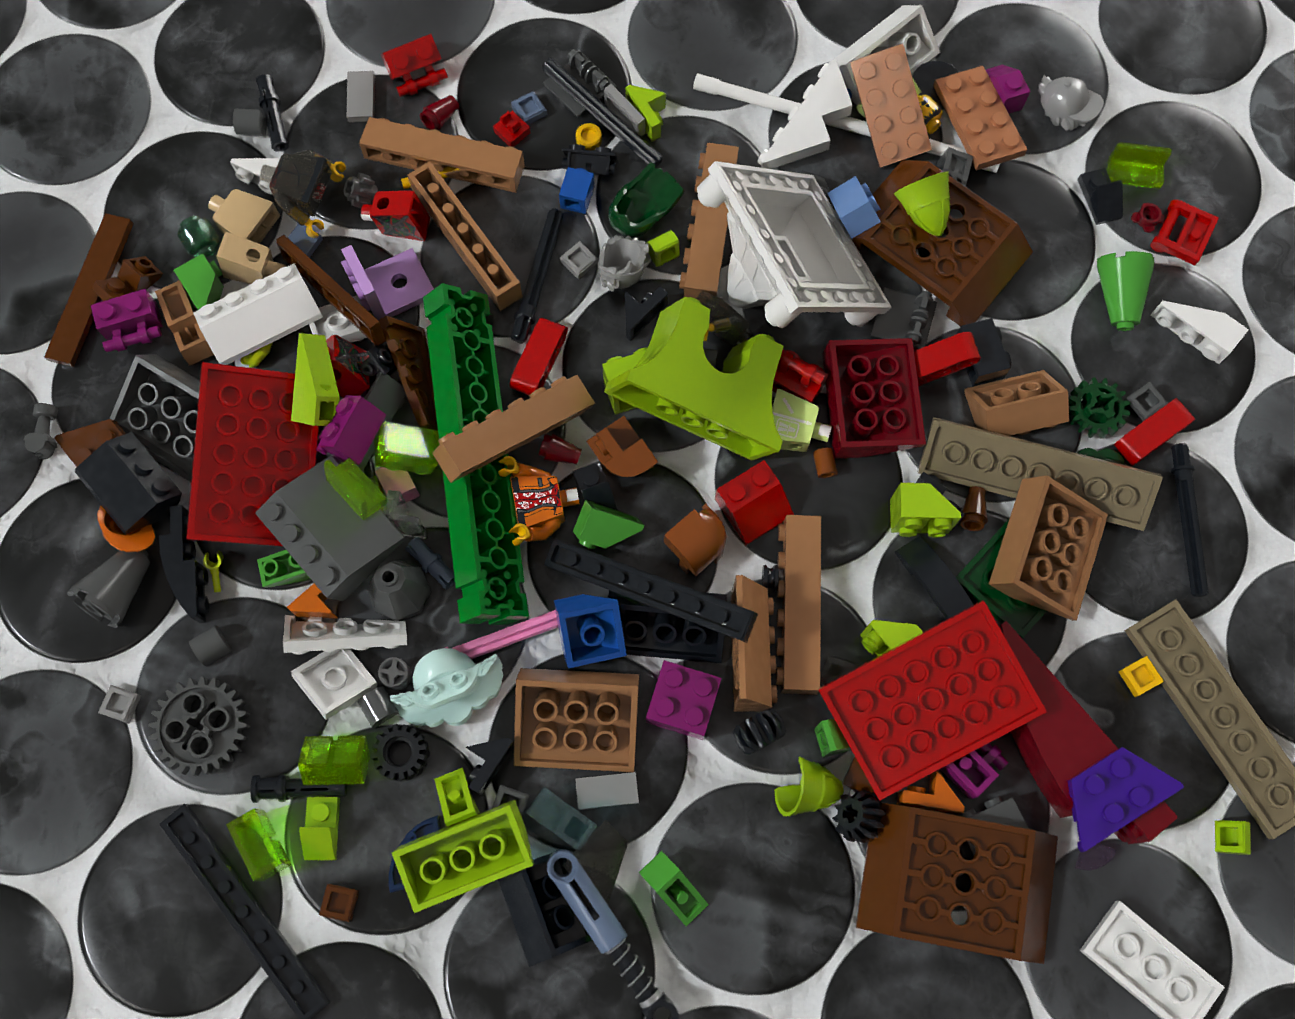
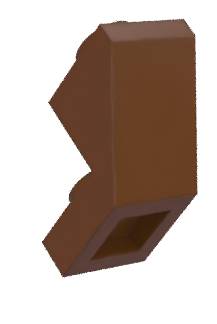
M146 256L125 259L121 265L118 277L97 280L94 282L92 290L103 301L142 289L147 290L162 277L163 273Z

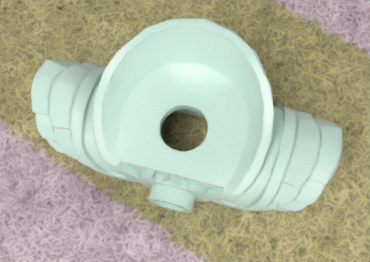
M442 648L432 650L416 664L412 677L414 691L390 695V700L397 708L399 715L416 728L425 725L437 727L444 721L451 726L463 725L470 719L472 710L482 709L488 704L490 699L498 696L503 678L501 660L494 654L490 658H486L482 663L475 665L468 655L456 649Z

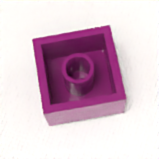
M664 660L646 715V723L703 740L722 678Z

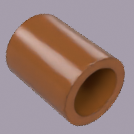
M821 448L813 452L818 478H829L838 474L832 448Z

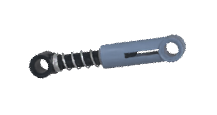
M566 849L554 851L547 861L549 877L553 880L601 954H610L614 960L613 965H617L622 972L620 976L624 975L629 983L628 987H632L637 995L635 998H639V1005H641V1011L646 1019H653L654 1012L661 1007L670 1010L668 1019H679V1013L673 1001L664 992H661L660 988L653 985L652 977L647 976L644 972L645 966L638 963V955L632 954L630 951V944L625 943L628 934L576 856ZM559 858H567L572 863L571 870L565 875H560L554 870V863ZM574 879L591 903L588 907H586L570 883Z

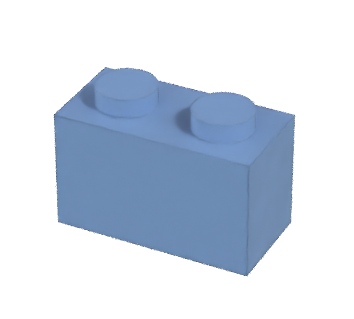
M856 176L827 193L851 239L881 222L876 214L877 211L881 210L866 182L860 185Z

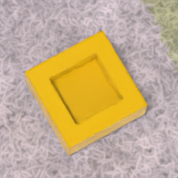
M1148 656L1118 671L1134 697L1164 682Z

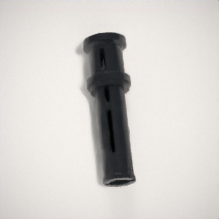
M280 774L278 778H261L260 775H253L250 787L251 800L253 803H258L263 799H278L279 802H285L289 797L346 796L348 792L347 776L290 779L286 774Z

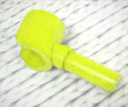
M219 550L217 552L218 562H211L208 552L203 559L204 566L210 569L214 593L221 592L219 566L223 561V554Z

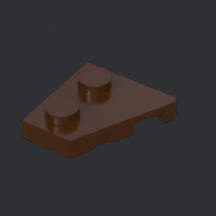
M107 419L58 434L54 439L74 465L78 467L104 442L126 433L117 421Z

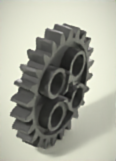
M201 676L198 684L194 679L188 678L187 687L179 682L176 683V693L166 690L165 692L169 699L166 702L163 700L157 701L162 707L161 711L151 712L158 719L157 722L148 724L149 727L156 729V733L150 735L149 739L159 742L152 750L163 752L158 760L161 762L170 760L168 768L175 770L179 767V773L186 775L190 770L191 775L199 776L202 768L204 774L210 775L212 774V765L219 770H223L222 760L225 759L233 762L234 759L231 752L233 750L242 752L243 750L237 744L239 741L248 740L246 736L241 734L242 730H247L251 727L242 721L250 716V713L240 711L246 705V702L243 700L235 701L240 693L236 690L230 691L231 685L225 682L220 686V680L213 678L209 683L206 677ZM200 698V709L192 713V703ZM225 713V724L217 728V717ZM198 722H200L203 725V729L201 731L198 727H196ZM182 724L184 727L183 734L175 739L174 730L178 725ZM207 739L209 743L207 751L199 754V744Z

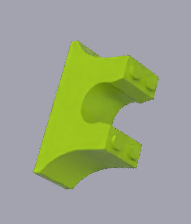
M683 297L661 311L650 344L638 364L633 369L607 382L604 393L751 461L779 452L783 440L776 429L772 412V388L784 346L775 342L774 338L769 335L758 334L733 347L723 362V371H718L709 363L703 349L704 336L709 329L710 309L701 305V302L695 298Z

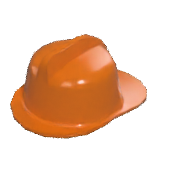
M102 506L99 507L97 513L98 523L102 530V535L111 546L120 551L140 552L153 544L155 533L151 524L125 535Z

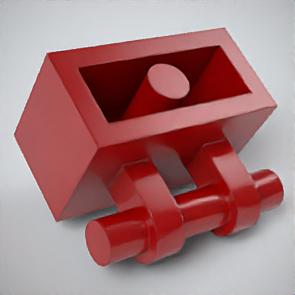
M432 34L381 54L391 80L402 76L405 84L396 87L400 97L407 94L415 95L418 93V90L429 85L432 87L440 84L439 81L448 78L445 68L434 71L432 67L433 63L442 60ZM424 68L426 75L413 80L410 73Z
M783 349L775 373L772 391L776 393L777 389H781L813 404L825 386L828 374L820 366L808 364L801 360L795 352Z

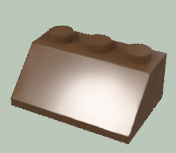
M1044 370L964 389L976 428L1011 436L1015 434H1028L1032 430L1040 428H1053L1058 424L1069 422L1068 390Z

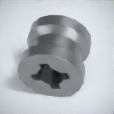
M392 657L381 663L378 669V676L380 681L389 689L402 690L409 685L412 679V671L402 659Z

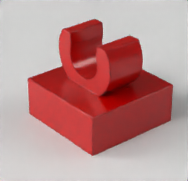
M507 111L500 117V121L493 126L494 133L510 147H514L531 133L530 127L513 111Z

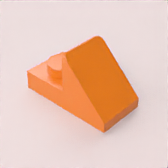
M315 583L287 606L297 617L338 619L325 603L328 598H326Z
M938 771L930 775L929 794H925L926 788L907 786V790L898 792L897 805L956 815L964 813L965 806Z

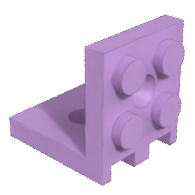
M352 245L341 249L346 259L341 261V264L362 306L367 311L371 310L377 320L384 316L393 317L423 303V297L434 289L413 248L365 270ZM400 278L407 280L404 287H393L395 280Z

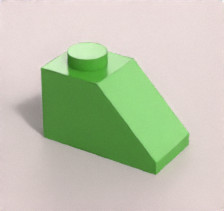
M201 254L174 269V272L198 310L204 305L220 300L224 286L219 277L223 274L214 260L208 262L204 254Z
M585 500L573 532L581 545L591 549H595L596 546L606 549L641 532L644 524L635 516Z
M835 719L821 721L814 728L823 758L851 751Z
M662 851L639 871L640 875L685 926L709 905L679 868Z

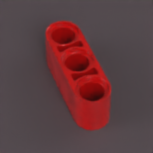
M543 317L538 320L511 376L510 388L530 395L535 390L544 386L564 344L568 327Z
M972 332L958 333L914 351L918 386L978 363L981 358Z
M1175 398L1125 434L1114 446L1131 466H1134L1196 419L1180 400Z

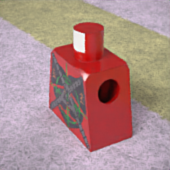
M378 191L375 193L372 204H363L361 207L362 220L373 221L382 234L425 241L431 217L415 191Z
M332 335L326 342L339 395L343 398L345 395L360 396L370 387L369 376L364 375L361 371V364L369 358L367 351L338 335Z

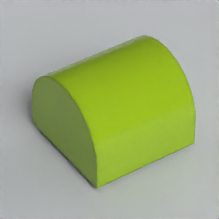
M671 230L646 242L649 248L648 253L656 267L680 255L679 239Z
M1215 820V852L1251 855L1250 822Z

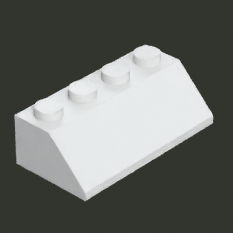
M922 5L901 6L834 58L837 60L846 88H849L852 92L851 100L856 105L861 101L850 66L851 61L903 43L910 71L913 74L919 66L929 62L940 53Z
M295 263L288 267H282L277 272L263 279H258L251 285L237 292H231L226 297L212 304L204 305L200 310L193 312L207 343L218 363L222 365H228L323 318Z

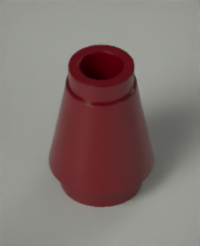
M449 95L423 107L420 119L428 130H440L456 110L459 109V104L453 96Z
M554 433L552 436L545 434L538 455L545 457L544 460L577 465L582 449Z

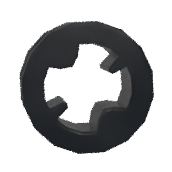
M763 565L762 586L778 591V565H774L773 568Z

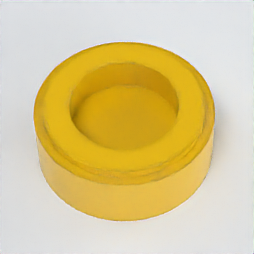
M592 123L581 125L576 131L577 145L585 146V150H596V147H600L602 143L601 129Z

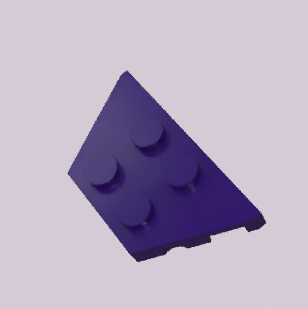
M1123 747L1113 751L1067 781L1069 795L1073 800V820L1077 823L1078 849L1080 852H1085L1183 789V784Z

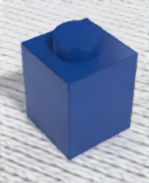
M567 168L559 193L561 209L582 214L587 213L595 188L594 173L583 168Z

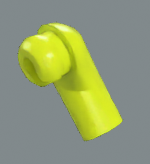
M272 343L242 357L241 363L249 365V368L257 367L269 354Z

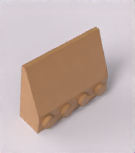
M1048 475L1022 479L989 585L1009 597L1069 620L1077 621L1108 514Z
M736 575L730 595L731 603L758 613L747 643L732 638L734 712L764 711L769 708L771 709L772 703H777V686L771 685V673H776L775 655L770 656V644L775 643L774 626H769V615L774 613L773 597H768V588L743 575Z
M520 668L516 678L514 766L634 772L639 674Z

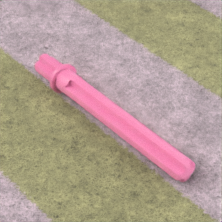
M556 611L545 613L450 649H456L474 659L558 628Z

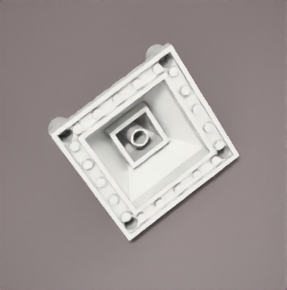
M715 161L708 168L710 174L697 187L698 199L704 206L718 208L724 202L729 211L726 215L733 253L730 257L727 292L732 305L742 309L765 305L766 320L772 326L780 328L786 327L802 312H845V318L851 325L862 327L877 314H885L892 308L814 175Z

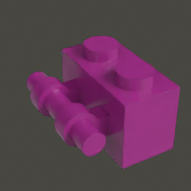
M146 289L91 305L96 329L107 340L103 342L106 352L114 350L118 352L124 351L130 345L140 342L147 344L152 342L153 338L162 336L160 327H163L157 302Z
M345 395L337 404L333 419L322 431L316 450L325 455L329 452L343 463L360 465L387 415L362 396Z
M988 743L978 748L984 754L982 757L976 751H973L942 767L940 770L969 799L979 797L999 776L990 764L993 763L1001 771L1009 763L1000 754L1002 751L996 745L992 746Z

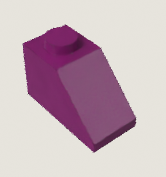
M1003 64L986 69L1008 114L1022 110L1031 91L1021 71Z

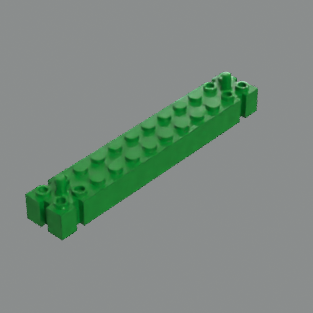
M444 283L423 297L425 317L432 323L426 329L439 439L451 432H454L455 435L462 433V428L475 420L479 424L486 421L485 417L497 409L503 412L492 325L486 324L485 319L490 315L488 295L472 290L463 295L460 287ZM508 454L453 483H450L443 471L456 589H461L463 598L457 600L459 621L462 624H481L488 621L489 625H509L529 617L527 597L525 593H520L519 584L525 582L520 545L515 546L512 543L519 535L517 533H509V530L517 524L510 480L511 474L502 477L498 472L503 468L508 469L506 464L499 463V460L508 456Z

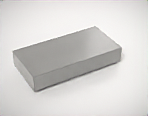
M374 71L347 72L346 117L348 122H366L369 117L375 118Z
M612 84L604 88L605 105L639 136H643L645 134V118Z
M636 772L575 779L578 810L639 804Z

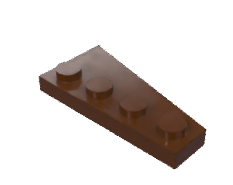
M384 316L378 321L380 322L420 429L438 433L429 348L425 330L422 327Z

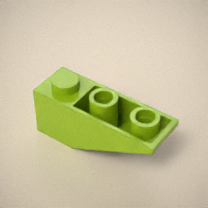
M299 333L291 421L313 426H327L336 413V406L339 403L340 396L325 335Z

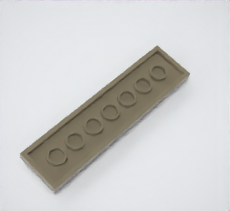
M933 417L917 470L918 474H922L924 471L926 474L935 475L942 480L969 487L979 486L986 491L1012 498L1017 497L1022 479L1048 475L1107 513L1106 522L1141 531L1145 530L1163 479L1161 474Z
M1177 600L1170 602L1124 630L1142 657L1148 656L1164 681L1161 683L1268 840L1275 839L1295 826L1294 765Z

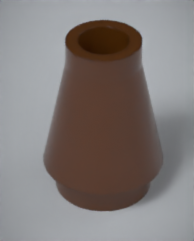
M973 486L968 489V495L961 510L965 515L960 520L961 527L966 530L980 531L988 522L985 499L986 490L982 487Z

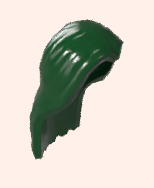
M650 162L636 178L624 185L615 196L609 207L608 214L611 227L626 237L642 236L674 208L684 194V189L679 183H676V179L668 172H663L661 168L656 169L655 164Z

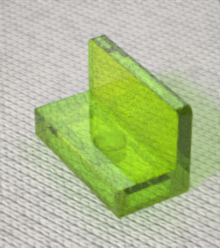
M1119 142L1108 158L1107 173L1111 182L1122 180V183L1125 185L1160 189L1164 184V164L1171 156L1172 149Z
M350 458L338 466H335L330 460L324 462L326 480L362 520H365L387 504V497Z

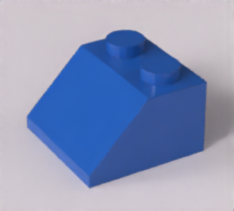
M581 594L554 600L563 655L568 669L627 656L617 599Z

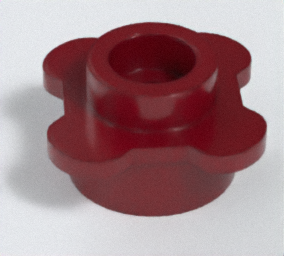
M1143 203L1141 209L1132 214L1131 220L1143 227L1144 232L1151 233L1155 229L1154 226L1164 221V215L1157 205Z

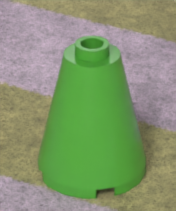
M1127 251L1125 256L1116 257V253H1110L1097 259V270L1110 323L1112 326H1117L1118 331L1134 330V326L1140 324L1155 264L1151 253Z

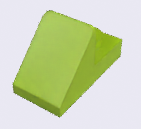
M633 85L625 87L626 99L645 118V132L650 140L654 141L660 138L663 121L659 111L666 107V94Z
M463 768L434 779L447 827L480 813L472 797L467 775Z
M307 797L305 827H299L304 860H336L340 810L339 797Z

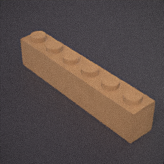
M369 117L359 142L364 159L413 170L430 161L437 171H443L444 167L448 166L459 168L457 171L444 173L448 178L515 193L525 167L523 151L514 147H503L488 141L471 140L461 135L444 134L434 129L417 128L411 124H399L385 118Z
M707 143L706 153H700L698 169H703L702 176H697L695 192H697V187L710 174L708 168L715 161L737 164L739 147ZM693 199L691 216H695V223H689L687 240H692L691 248L685 247L683 264H688L687 273L681 272L679 288L684 289V297H692L700 302L716 304L717 298L709 296L705 292L717 297L728 226L726 214L729 211L724 202L718 208L704 206L699 199Z
M429 161L409 173L407 176L412 191H415L426 211L497 308L501 311L522 298L519 280L433 164Z
M578 375L569 379L563 376L551 384V388L545 390L544 387H541L529 395V399L524 401L523 398H519L507 406V410L501 412L500 409L491 412L485 417L486 421L479 424L475 420L463 427L462 433L455 435L454 432H451L439 439L440 445L432 454L450 483L584 414L595 402Z
M786 515L783 524L778 526V541H783V552H778V569H783V580H779L777 597L782 598V609H777V626L782 627V638H777L776 654L777 656H782L781 667L776 668V685H781V693L817 695L820 688L821 516Z

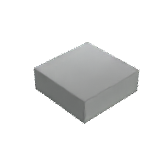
M579 241L560 257V262L579 280L598 264V258Z
M110 685L98 713L129 724L141 695Z

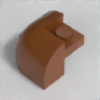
M622 416L586 441L601 464L610 473L620 477H634L658 463L644 440L638 437L625 416Z
M705 503L699 513L694 509L664 535V543L680 559L679 567L687 575L692 572L697 576L710 563L714 562L717 564L723 556L727 538L725 526L718 515Z

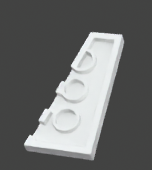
M285 615L284 653L305 654L308 651L321 650L324 652H336L339 649L352 648L361 651L370 647L392 649L400 645H407L405 621L367 619L363 624H357L351 618H339L335 623L322 622V617H309V622L296 621V616Z

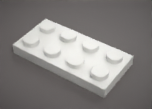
M1120 901L1114 902L1079 950L1161 1019H1203L1225 988Z

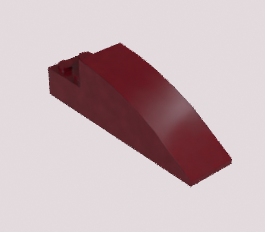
M1005 621L999 628L1047 711L1043 715L1012 730L1011 734L1027 768L1060 818L1073 816V800L1069 795L1067 781L1118 748L1010 624ZM1162 801L1114 834L1121 841L1128 844L1151 842L1173 823L1178 816L1165 801Z

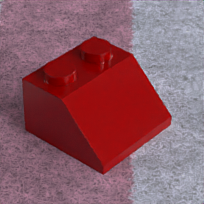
M765 460L716 489L715 501L745 545L750 544L779 524H782L786 515H794L780 481Z

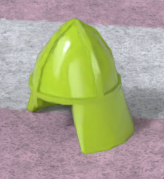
M947 171L918 180L894 193L913 222L927 233L937 237L941 236L944 232L950 213L949 172Z
M800 756L798 759L802 772L800 785L782 786L774 790L778 811L783 816H793L799 813L829 808L840 800V795L844 793L842 782L830 770L817 762L808 761Z

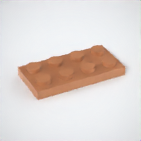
M903 43L851 61L850 66L879 167L931 151V144Z
M984 66L935 79L933 87L967 154L973 156L972 163L976 170L1025 156L1028 149Z

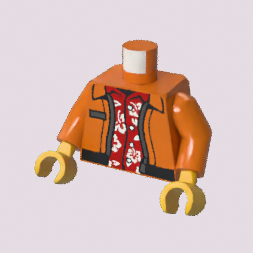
M506 456L499 460V463H504L508 467V469L503 468L499 470V475L506 477L512 473L514 476L510 477L518 524H515L509 530V533H517L519 537L515 538L512 543L518 546L524 540L527 542L547 540L560 528L561 523L565 522L563 507L580 504L577 487L560 490L557 477L552 476L549 472L530 465L517 463L511 456Z

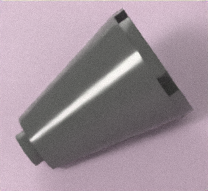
M146 550L140 552L118 551L73 585L67 592V595H75L76 598L73 602L95 619L101 621L105 617L111 620L108 626L117 628L122 623L151 563L147 558L149 553Z

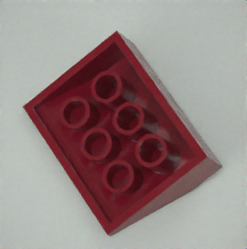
M912 338L829 340L822 356L824 372L828 374L826 392L830 426H832L831 437L834 458H861L925 446L926 439Z

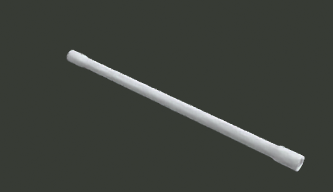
M698 73L694 81L693 89L729 97L786 114H790L796 105L798 107L801 105L798 102L722 82L719 79ZM847 116L826 123V125L871 137L867 122ZM929 139L932 150L927 153L942 156L950 147L967 154L964 148ZM1000 163L983 168V170L997 173Z

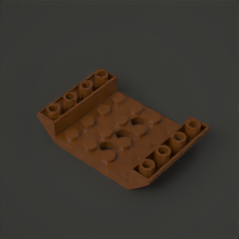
M902 160L872 194L881 209L876 212L881 222L852 238V241L858 251L865 245L950 306L946 316L959 326L974 323L1032 255L1033 251L1018 223L951 176H949L950 210H959L963 217L956 219L949 214L947 226L944 230L946 237L938 238L921 229L907 215L906 210L894 193L911 183L944 171L929 161ZM926 248L930 256L926 258L920 257L916 253V249Z
M882 803L880 809L886 815L881 818V822L885 827L877 828L878 838H870L869 843H867L856 928L1002 958L1044 964L1058 836L978 819ZM965 841L971 842L976 850L974 857L970 860L964 859L959 852L961 844ZM962 873L967 874L972 882L970 889L966 892L959 891L955 885L957 876ZM957 906H963L967 911V920L961 925L955 924L951 918V912Z

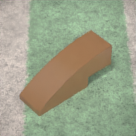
M179 280L155 291L167 325L175 337L180 353L189 366L214 355L193 314V312H196V309L181 281Z

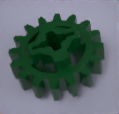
M1092 377L1088 383L1083 380L1078 387L1071 391V396L1068 398L1069 406H1071L1069 408V415L1074 417L1070 424L1075 425L1078 423L1080 425L1078 432L1081 433L1087 430L1089 438H1092L1096 433H1098L1100 439H1103L1108 433L1113 436L1118 429H1121L1127 423L1125 420L1131 413L1125 410L1130 405V401H1123L1122 399L1126 392H1117V383H1114L1112 386L1107 385V378H1104L1100 383H1098L1096 377Z

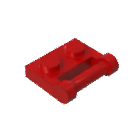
M1172 200L1167 208L1168 215L1158 236L1153 238L1150 247L1156 252H1166L1195 266L1205 250L1219 217L1181 200ZM1178 217H1186L1176 242L1168 239Z

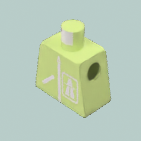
M777 389L772 412L776 429L783 440L781 449L806 452L811 438L828 442L832 426L816 422L819 407L784 390Z

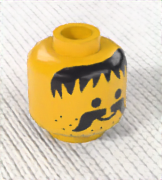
M917 95L926 130L929 134H932L941 125L942 109L929 95Z

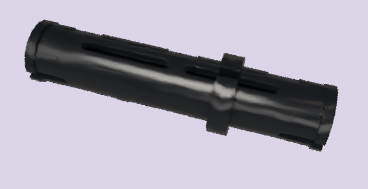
M262 74L256 78V83L260 93L259 105L264 110L271 148L277 152L285 151L288 149L289 144L279 108L281 104L280 97L276 94L273 77L268 74Z

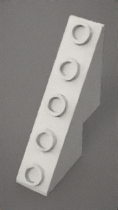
M836 59L832 60L830 64L826 62L818 74L819 80L815 86L813 84L809 85L803 95V99H805L800 107L796 105L788 116L789 122L786 127H780L775 133L772 140L774 144L769 150H763L757 160L761 164V168L773 169L829 150L830 137L825 124L850 116L852 110V102Z

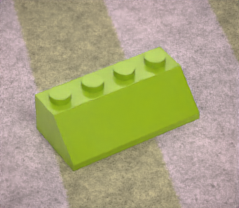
M515 800L400 845L391 852L414 913L534 865L527 830Z

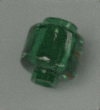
M195 215L186 218L180 223L177 235L189 255L199 256L204 254L207 258L216 252L215 248L220 240L208 219Z

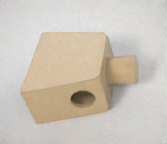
M238 189L232 190L226 199L214 195L208 204L209 209L215 212L212 219L223 234L226 231L258 244L261 243L280 217L273 202Z
M226 231L216 255L224 278L252 284L254 281L263 279L277 272L280 268L286 267L284 264L273 261L270 248Z

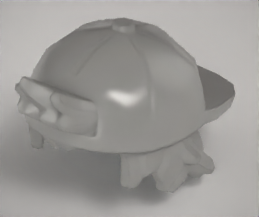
M1043 76L1039 84L1038 92L1041 95V105L1045 110V116H1049L1055 126L1061 125L1066 131H1072L1078 125L1085 126L1086 122L1094 120L1103 108L1104 100L1102 97L1088 90L1086 84L1080 79L1060 77L1052 81L1048 76Z
M616 235L613 239H608L607 243H604L598 261V271L602 286L608 287L613 292L615 289H625L637 283L643 274V270L651 262L648 244H645V241H638L637 237L632 239L630 236L624 238L623 236Z

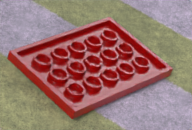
M202 362L186 540L283 547L255 512L276 491L313 468L316 464L318 426L291 421L295 373Z
M983 600L818 689L879 801L1047 712Z

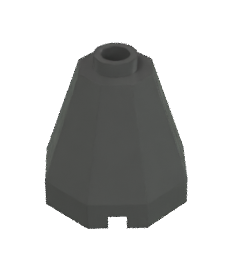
M399 558L376 568L367 587V592L377 614L386 616L394 621H403L422 613L425 606L424 603L429 598L431 589L422 567Z

